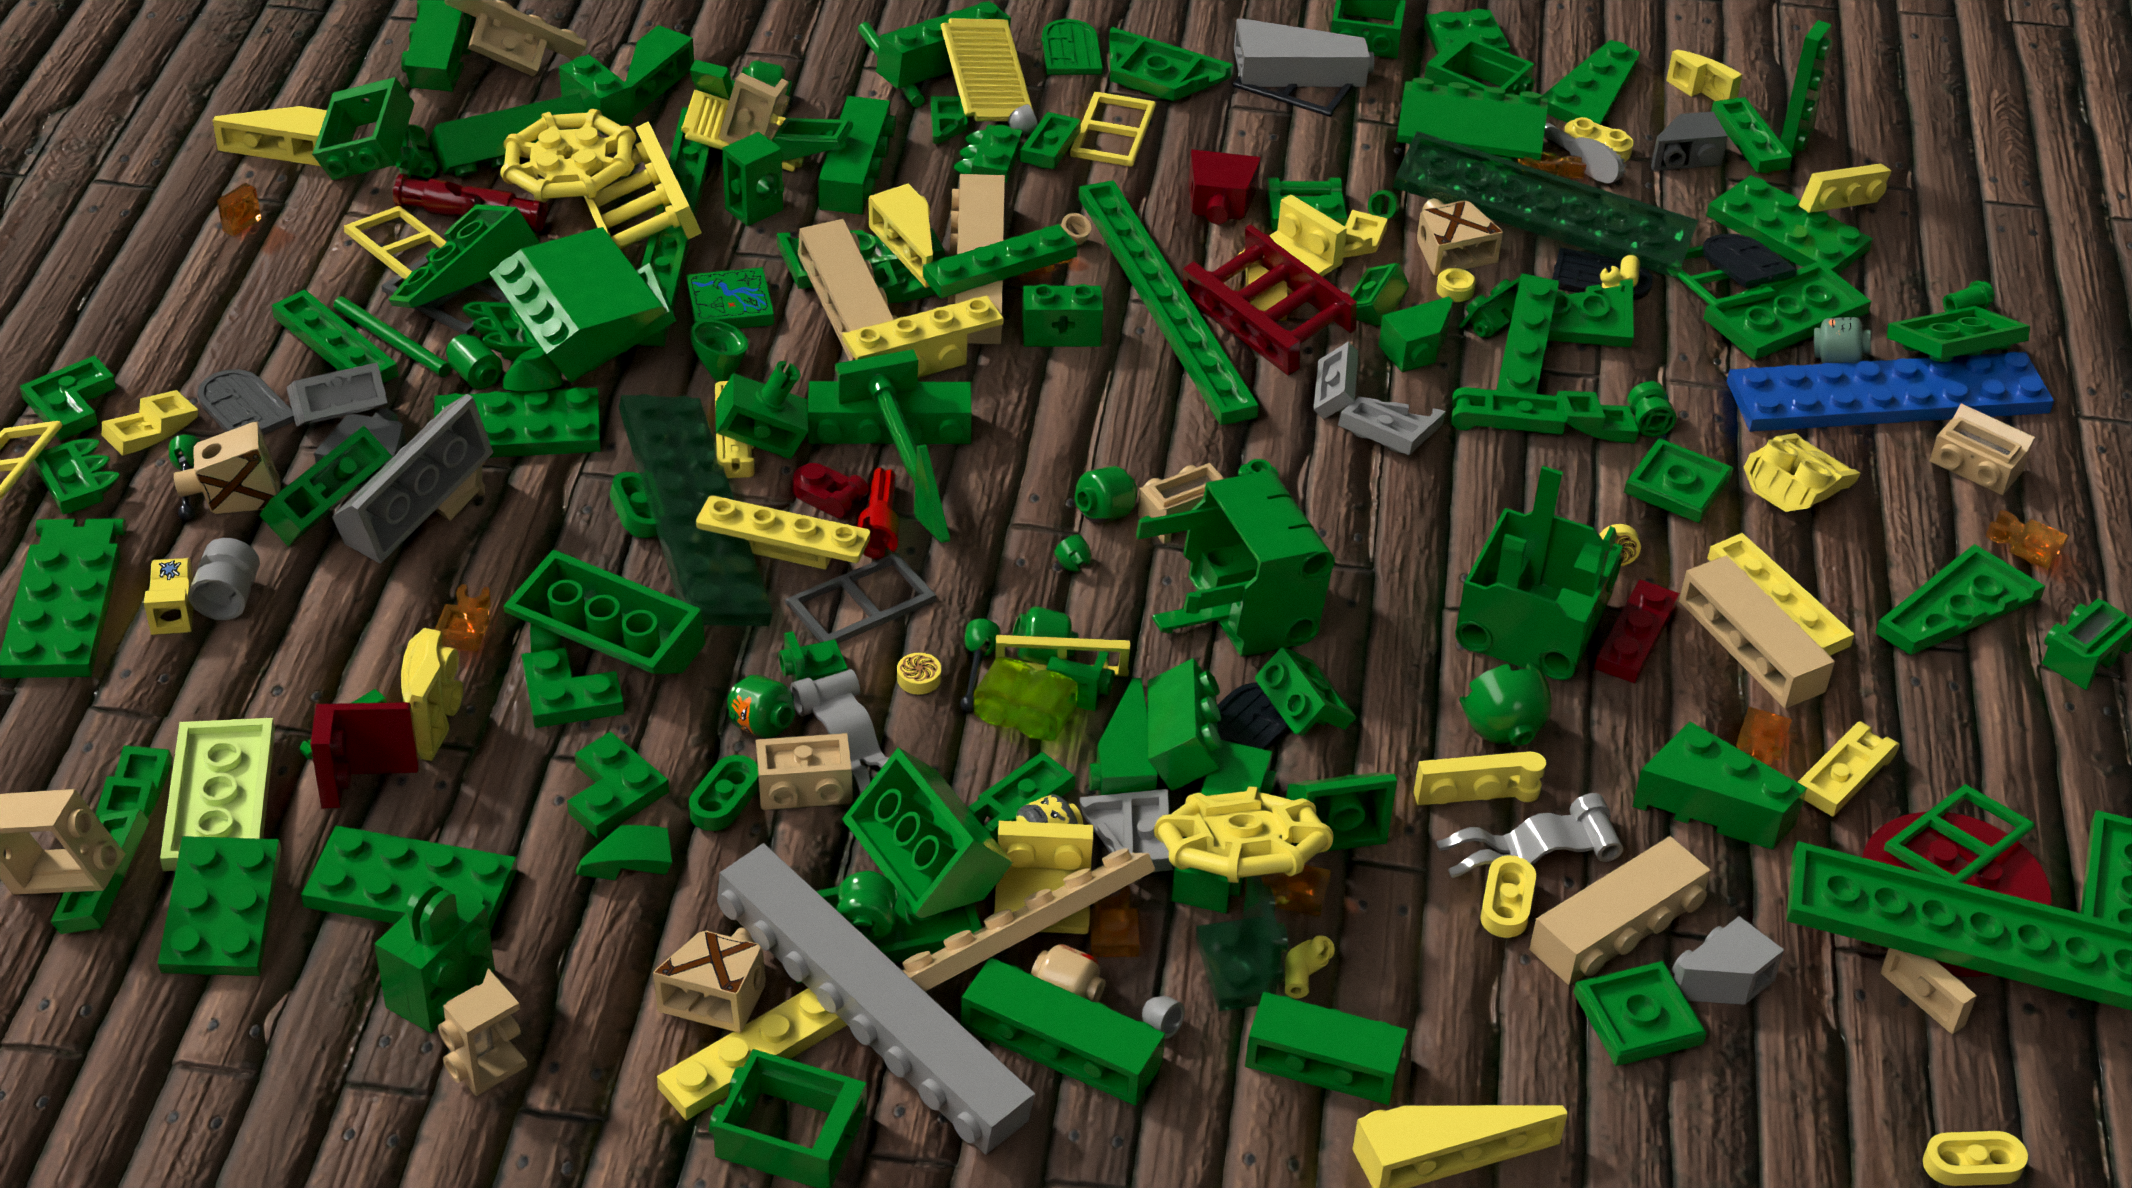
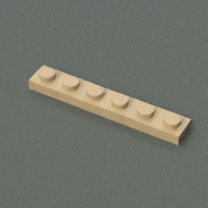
M1128 848L1112 852L1102 858L1103 866L1093 871H1090L1089 868L1082 869L1066 876L1063 879L1065 885L1053 892H1051V889L1040 890L1024 899L1026 906L1014 912H1011V909H1006L987 917L984 920L986 925L984 928L974 933H971L970 930H965L944 940L945 948L931 955L930 951H925L906 959L903 962L905 969L902 971L923 991H927L1154 872L1155 867L1149 853H1130Z

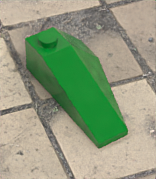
M476 204L445 232L444 237L447 240L445 245L439 249L438 247L432 248L425 256L429 261L428 265L411 272L388 300L392 306L414 308L492 277L490 272L499 266L504 259L511 257L522 248L537 245L540 242L517 207Z

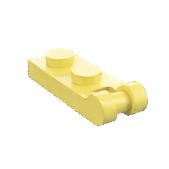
M1861 721L1857 722L1798 781V783L1807 787L1804 800L1834 817L1883 765L1887 766L1893 760L1900 744L1888 736L1884 739L1872 733V727Z
M1518 752L1419 761L1413 793L1417 805L1446 804L1516 797L1523 802H1533L1540 795L1542 786L1540 778L1544 775L1546 760L1541 754L1536 752Z

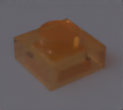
M243 183L217 200L222 231L233 237L261 219L256 188L247 183Z

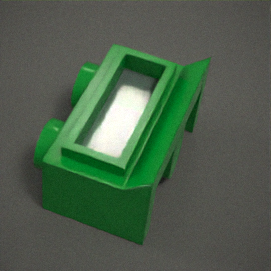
M2099 598L2088 607L2080 603L2071 613L2065 626L2056 623L2048 632L2044 640V645L2048 646L2042 664L2084 690H2087L2091 687L2099 663L2106 668H2110L2115 663L2120 650L2126 654L2132 651V618Z

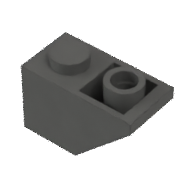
M1715 113L1679 114L1657 136L1651 163L1652 170L1721 166L1728 136Z

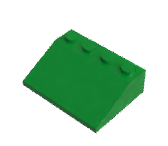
M603 227L522 248L511 257L504 259L499 266L490 272L492 278L544 352L570 383L574 382L667 311Z

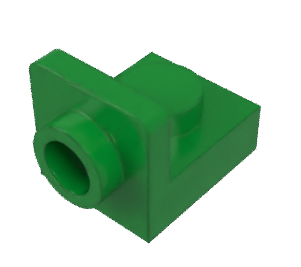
M793 631L784 633V650L778 652L779 663L783 675L791 676L793 682L805 678H811L814 681L848 670L835 639L800 647Z
M1100 651L1094 666L1051 656L1046 667L1045 700L1096 711L1101 696H1109L1114 681L1115 671L1108 669L1109 652Z

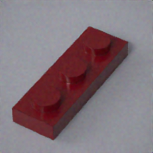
M1639 579L1597 655L1594 669L1635 684L1677 606L1680 593Z

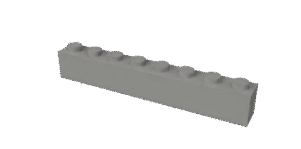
M764 843L719 873L717 902L722 912L729 919H736L749 931L754 942L758 943L763 950H769L783 964L786 972L792 979L797 982L802 981L817 996L819 1003L826 1011L836 1013L850 1027L851 1032L860 1043L871 1046L884 1059L885 1064L894 1075L905 1078L919 1092L921 1099L929 1108L940 1111L954 1125L956 1132L964 1141L975 1144L987 1155L1029 1121L1035 1093Z

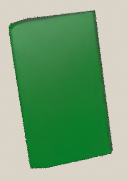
M1400 263L1367 268L1350 294L1354 301L1357 302L1356 320L1381 327L1382 315L1394 312L1409 288V283Z

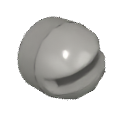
M1028 104L1016 108L1010 114L1008 120L1009 127L1023 130L1024 136L1031 134L1038 126L1036 116Z
M1159 996L1148 1000L1142 1011L1143 1021L1165 1033V1039L1172 1037L1178 1031L1185 1015L1184 1005L1168 996Z

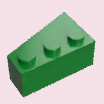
M445 0L417 1L418 17L416 23H412L410 26L409 49L403 52L401 59L402 72L407 74L411 88L453 92L464 68V62H460L463 54L470 55L472 51L468 49V42L474 29L476 17L444 3Z
M1689 721L1641 769L1632 807L1646 811L1648 805L1676 813L1674 820L1688 824L1690 818L1718 826L1716 833L1773 850L1796 826L1807 787Z

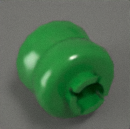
M862 871L851 874L840 884L838 891L839 903L836 910L870 942L884 938L891 932L895 922L894 909L898 899L896 887L889 878L874 871Z

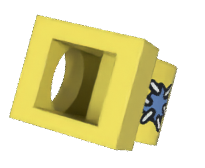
M190 558L152 561L149 591H145L144 607L151 635L192 632L194 607L189 602L188 596L193 582V569ZM173 609L181 610L182 617L180 619L165 621L160 618L166 611Z

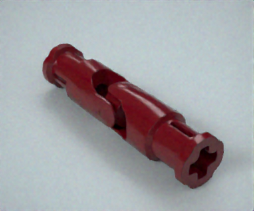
M404 173L398 175L393 188V202L396 206L405 207L406 205L423 207L429 213L441 215L459 214L462 217L476 204L483 205L484 201H486L487 205L517 207L528 225L536 232L542 231L547 219V202L518 198L515 193L473 186L463 187L459 184L438 179H430L428 182L410 179L409 175Z

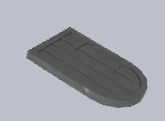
M240 369L217 372L204 379L198 388V399L202 408L225 432L258 421L261 432L265 435L295 422L292 409L260 377L252 372Z

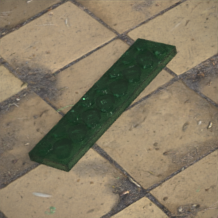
M1418 131L1395 176L1393 188L1427 199L1435 198L1444 204L1468 201L1490 219L1618 260H1622L1627 255H1633L1639 259L1640 267L1677 278V275L1680 273L1699 221Z
M648 394L621 395L618 408L642 480L644 492L648 498L649 508L656 522L655 527L678 600L700 608L703 625L769 626L773 611L749 541L701 530L696 527V519L709 496L734 500L724 467L717 463V447L700 398L688 396H651Z

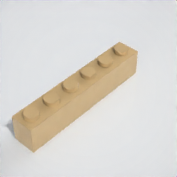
M960 174L959 189H952L950 256L1003 241L1005 175ZM1003 280L948 296V303H959L987 295L1002 315ZM1002 325L967 334V343L1001 344Z

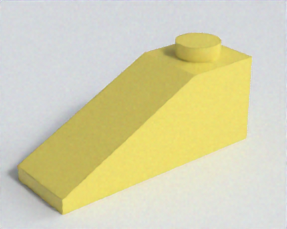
M296 106L215 116L212 121L218 151L321 166L312 153L327 110Z
M909 183L869 196V228L925 288L930 287L923 278V265L933 262L929 223L930 208L926 198L922 195L920 196Z

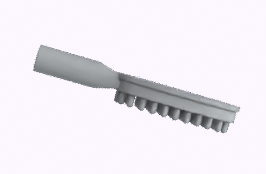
M1546 123L1544 137L1569 151L1573 163L1589 177L1600 182L1612 183L1623 177V173H1626L1624 167L1627 165L1623 164L1625 160L1621 159V155H1617L1613 148H1609V146L1594 139L1585 137L1574 138L1554 125Z

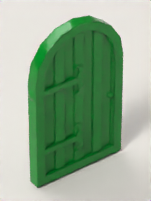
M1060 19L1048 23L1043 28L1041 42L1047 75L1102 74L1103 68L1098 36L1091 25L1075 19Z

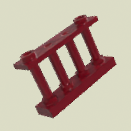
M1251 224L1245 227V251L1215 271H1207L1195 261L1182 268L1183 288L1193 304L1287 376L1300 368V344L1332 322H1336L1350 334L1356 330L1357 302L1348 293L1342 292L1274 242L1269 235L1263 234ZM1255 262L1269 270V272L1240 291L1232 290L1224 284V282ZM1283 280L1287 282V287L1294 291L1266 311L1258 310L1250 304L1251 301ZM1306 302H1309L1321 311L1293 331L1285 330L1276 323Z

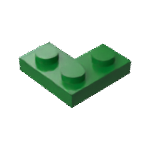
M95 355L20 385L22 398L44 423L52 421L62 422V428L55 435L59 440L77 435L84 430L98 425L95 411L86 401L116 389L114 375Z
M566 647L521 654L534 728L624 715L623 700L616 671L572 678Z
M610 731L575 753L576 767L595 783L567 801L568 814L598 839L669 793V779Z

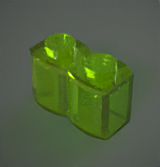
M998 657L974 691V714L988 724L1008 728L1015 727L1030 738L1054 741L1077 707L1078 684L1063 674L1049 670L1037 671L1030 665L1017 659Z

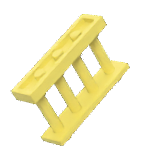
M646 122L635 127L641 142L635 144L636 148L632 150V161L634 165L643 162L646 169L599 190L594 198L588 199L584 196L597 227H603L619 249L625 248L672 225L674 228L682 225L688 239L701 234L698 223L650 123ZM598 170L591 174V177L596 175L598 173ZM650 183L654 184L655 191L605 214H601L600 206ZM661 204L664 205L666 212L611 236L609 228Z

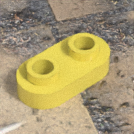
M1583 117L1569 121L1565 125L1564 132L1572 137H1585L1597 140L1609 146V148H1613L1617 155H1621V159L1625 161L1630 159L1633 140L1626 132L1599 125Z
M1507 855L1495 859L1490 865L1480 919L1484 928L1493 935L1511 938L1523 933L1527 927L1536 881V871L1527 860L1518 856Z
M1946 1132L1937 1134L1930 1139L1923 1156V1166L1930 1177L1948 1186L2011 1184L2021 1177L2028 1160V1153L2018 1138L2006 1132Z

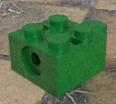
M429 881L419 886L406 904L407 913L374 944L385 1008L429 1033H432L445 1020L443 1006L448 1001L476 985L483 984L488 968L492 973L495 971L487 906L441 881L438 884Z

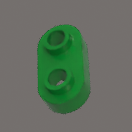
M621 472L615 475L609 495L623 527L630 534L638 538H648L660 534L663 529L666 511L652 481L636 472Z
M730 755L719 760L689 798V811L692 823L698 828L707 831H717L728 827L759 789L757 763L744 755Z

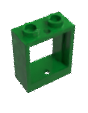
M1336 0L1331 33L1363 37L1366 40L1368 51L1373 52L1374 56L1397 59L1407 0ZM1344 14L1393 20L1394 25L1344 19Z
M1463 34L1426 64L1424 78L1433 80L1434 85L1448 86L1449 83L1458 82L1469 85L1470 89L1481 91L1488 87L1462 76L1466 72L1500 86L1501 89L1506 91L1505 94L1520 95V92L1524 91L1532 92L1535 80L1532 78L1534 63Z
M396 77L333 92L312 155L331 180L396 165L414 108V101ZM377 122L373 136L352 141L358 126Z
M753 1049L744 1067L738 1066L735 1069L729 1085V1096L725 1104H718L712 1113L709 1123V1134L714 1135L715 1157L815 1188H831L867 1114V1085L864 1081ZM761 1093L830 1113L812 1149L744 1128Z

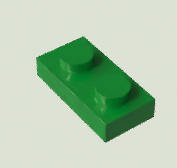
M1047 112L1020 149V162L1033 164L1039 168L1055 169L1081 132V119Z

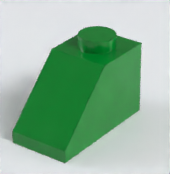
M1448 296L1382 315L1378 346L1401 372L1436 362L1449 330L1453 300Z

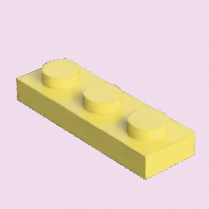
M1874 164L1812 173L1798 206L1808 213L1876 203L1886 191V183L1892 170L1883 164Z

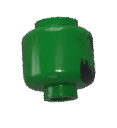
M1107 466L1087 471L1079 478L1076 485L1075 503L1084 517L1093 523H1105L1124 518L1131 513L1135 505L1138 492L1134 479L1118 466Z

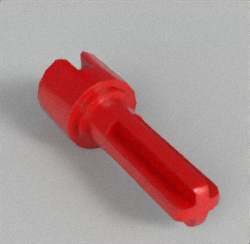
M882 467L874 471L869 507L861 512L857 527L870 530V540L863 555L872 559L883 558L885 556V548L887 547L891 552H895L898 547L900 520L893 511L896 474L892 469L885 471Z

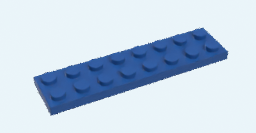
M2026 352L1954 356L1953 360L1949 362H1938L1930 358H1900L1897 360L1860 361L1858 363H1823L1729 369L1726 381L1750 432L1948 420L1954 417L1961 403L1990 417L2050 413L2054 404L2051 394Z

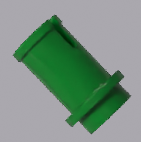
M1973 281L1968 288L1944 296V310L1946 312L1971 306L1986 309L1994 301V290L1986 281Z

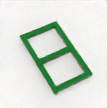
M1703 245L1657 256V260L1705 302L1709 305L1712 304L1714 308L1720 309L1722 305H1725L1723 308L1774 297L1775 290L1765 283L1759 285L1760 290L1716 299L1700 284L1731 277L1721 270L1689 276L1674 263L1703 256Z
M1964 784L1887 841L1884 850L1922 873L1964 883L2033 830L2035 823ZM1967 799L2013 825L2016 829L1990 847L1941 819V817ZM1931 827L1980 856L1954 876L1907 849L1904 845L1925 829Z

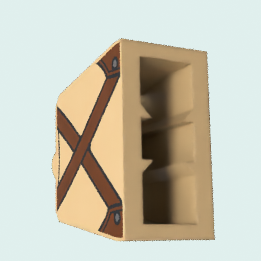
M1432 198L1424 204L1420 213L1417 241L1434 276L1449 268L1469 269L1498 262L1503 231L1471 202L1460 201L1444 205L1439 198Z
M258 421L198 442L194 446V468L174 473V482L178 495L184 497L203 492L210 511L215 514L263 510L271 498L281 491L280 478Z
M745 928L737 929L731 937L709 931L698 932L653 972L658 1012L741 1033L765 987L766 976L763 948L754 942L750 932Z

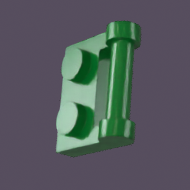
M1267 177L1266 196L1272 230H1278L1280 202L1290 194L1341 225H1346L1347 215L1342 195L1341 178H1329L1328 181H1280L1278 177Z

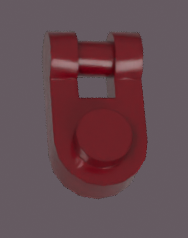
M809 463L801 466L793 474V492L795 496L801 501L836 518H842L851 510L852 502H860L869 493L866 481L860 476L852 475L849 478L818 463Z

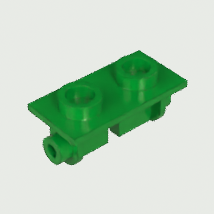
M408 124L396 167L399 168L400 173L408 174L409 177L417 175L429 178L437 170V163L432 152L429 151L430 146L426 133L420 126Z
M1520 277L1512 282L1506 278L1490 292L1491 296L1488 298L1482 294L1474 299L1466 307L1465 310L1469 314L1459 327L1462 329L1471 323L1479 337H1491L1507 326L1512 319Z

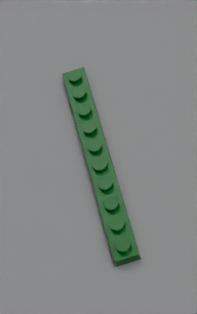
M682 107L668 163L696 219L713 147L685 139L686 133H683L681 129L688 108ZM663 204L657 206L655 216L666 212ZM672 225L649 236L641 266L643 267L650 263L655 269L672 311H674L691 238H687L682 225L674 228ZM670 325L636 345L665 346Z
M1115 181L1080 186V202L1219 424L1225 425L1257 418L1259 405Z

